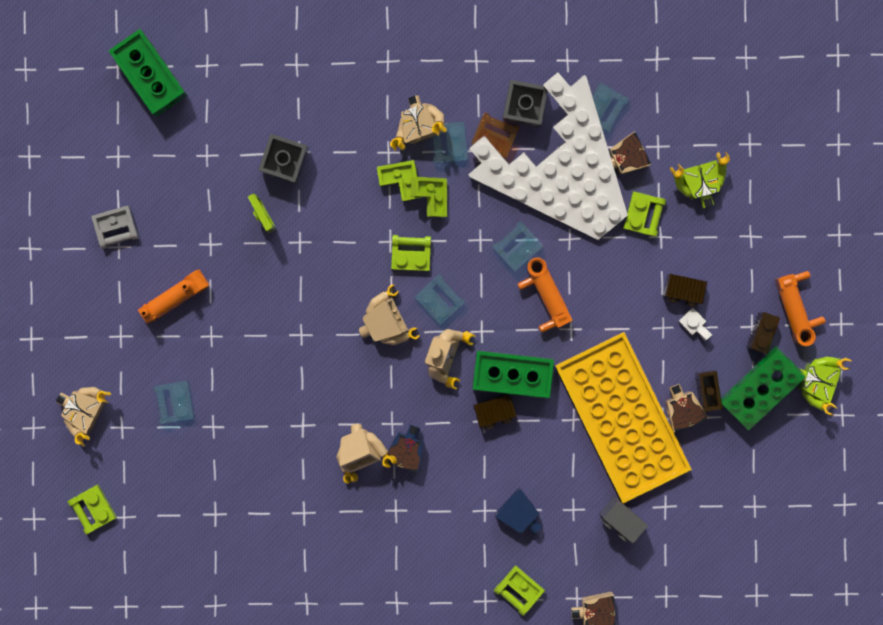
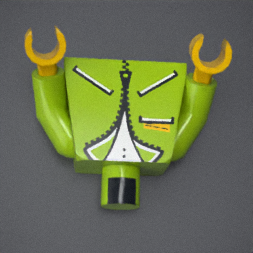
M718 152L716 154L718 163L716 160L683 169L680 164H677L679 167L677 171L670 167V172L674 175L676 188L686 197H690L691 200L700 198L703 208L713 206L711 194L720 192V189L723 187L727 174V163L730 160L728 153L725 152V157L721 158Z
M823 357L814 359L811 364L807 363L804 370L800 369L804 372L805 378L800 382L799 389L802 390V396L811 406L825 411L829 416H834L832 413H829V409L831 407L838 408L831 403L841 370L851 369L846 368L844 363L846 361L852 362L851 359L844 358L841 360L840 358Z

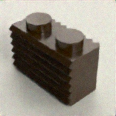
M667 274L663 297H668L667 301L678 303L679 300L686 301L688 306L697 307L698 304H703L707 281Z
M758 312L757 319L755 320L756 323L752 327V334L748 338L749 341L746 347L763 354H768L780 317L766 312Z
M717 371L696 372L695 375L697 377L695 379H697V390L699 391L697 394H699L698 398H700L699 402H701L702 410L707 412L723 409Z
M510 394L473 404L479 427H484V430L495 427L494 423L502 421V424L513 422V418L517 417Z

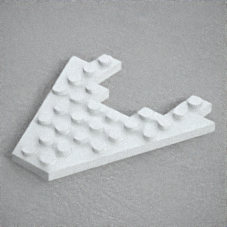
M557 72L543 86L568 114L553 127L565 143L538 166H535L524 152L512 163L508 164L489 140L483 136L469 148L480 160L481 164L468 175L599 240L628 214L587 77L585 75L582 76L570 87Z

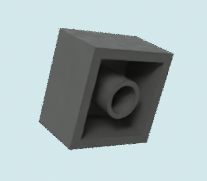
M510 80L502 121L540 128L548 90L542 85Z
M270 133L259 171L297 184L309 147Z
M615 496L599 513L603 517L601 521L609 529L615 528L617 530L615 533L626 543L628 540L634 543L648 527L640 517Z

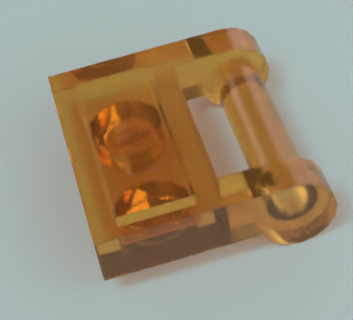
M484 112L471 144L474 145L485 136L501 156L507 158L520 127L509 125ZM488 123L511 134L509 138L484 128L485 124Z

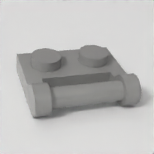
M129 205L91 216L101 249L126 240L139 239ZM129 227L130 232L109 238L104 236L106 232Z

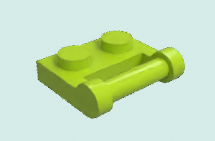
M633 191L627 211L628 216H626L623 229L657 237V227L662 208L666 204V199ZM651 202L655 203L650 228L647 229L644 228Z
M393 235L391 269L430 271L431 236L410 238ZM398 245L425 246V251L398 250Z
M99 484L67 501L69 506L73 507L82 523L85 535L117 518ZM82 499L96 522L92 525L79 504V501Z
M515 565L493 591L497 595L500 594L523 616L543 594L545 589ZM507 584L525 598L527 602L522 604L505 589Z

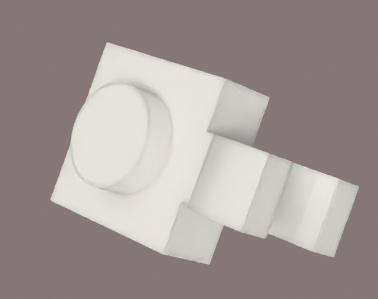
M691 308L678 321L691 335L697 332L704 340H708L712 336L702 326L706 321L694 308Z

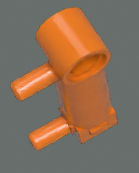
M541 258L531 259L527 264V272L530 277L519 282L517 285L520 290L532 284L535 285L551 317L550 321L539 326L540 332L544 333L554 327L559 328L573 320L547 268L546 262ZM534 262H538L542 266V270L539 273L532 271L531 267Z
M198 269L149 301L148 304H144L138 311L146 324H150L192 296L202 292L210 284L201 270Z
M808 271L797 275L789 274L775 279L793 333L792 339L799 346L812 345L816 336L811 328L826 322L823 316L808 320L797 287V282L811 277ZM805 331L808 338L805 342H802L800 334Z

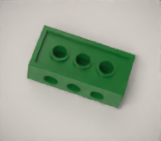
M138 29L108 50L154 116L158 117L188 96L141 29ZM141 54V58L138 61H134L135 55ZM152 69V74L149 77H145V72ZM159 85H163V90L160 93H156V88Z
M775 346L721 397V402L750 430L805 378L804 372ZM775 371L782 373L778 378H773L772 374ZM760 385L768 386L765 391L758 390ZM746 398H752L753 402L751 404H745L744 400Z
M476 350L472 389L550 398L554 359ZM491 367L499 369V374L496 377L489 376L488 371ZM510 369L518 371V376L515 379L508 378V371ZM530 371H535L537 373L536 380L528 381L527 374Z

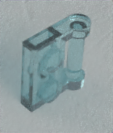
M600 82L592 97L601 127L604 131L610 133L614 121L624 105L628 104L629 99ZM614 98L618 102L606 122L601 121V117Z
M464 122L445 123L444 127L447 128L448 156L442 155L441 135L433 136L434 163L467 161Z
M521 221L498 244L495 243L492 246L514 272L543 247ZM523 232L526 237L506 254L503 249Z
M441 274L435 277L415 296L440 325L465 303L464 299H460L446 284ZM435 285H438L452 300L454 305L451 308L433 289Z
M188 381L153 386L154 392L157 394L160 424L194 418ZM164 390H169L173 416L168 417Z

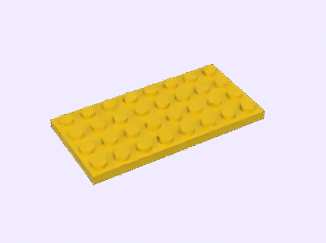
M624 332L555 365L622 503L692 470Z

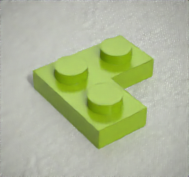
M414 160L377 167L380 186L399 183L402 202L421 198L411 197V177H417Z
M411 177V197H427V217H447V179Z

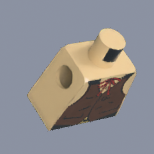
M636 132L631 133L608 150L613 167L617 169L619 175L651 165Z
M680 384L669 387L673 398L666 400L665 405L669 424L674 433L708 419L693 392L683 393Z
M606 592L583 597L582 607L571 608L572 619H583V625H615L614 594Z

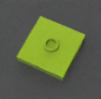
M254 193L249 195L248 199L255 210L253 214L257 221H261L267 232L275 231L276 227L260 197Z

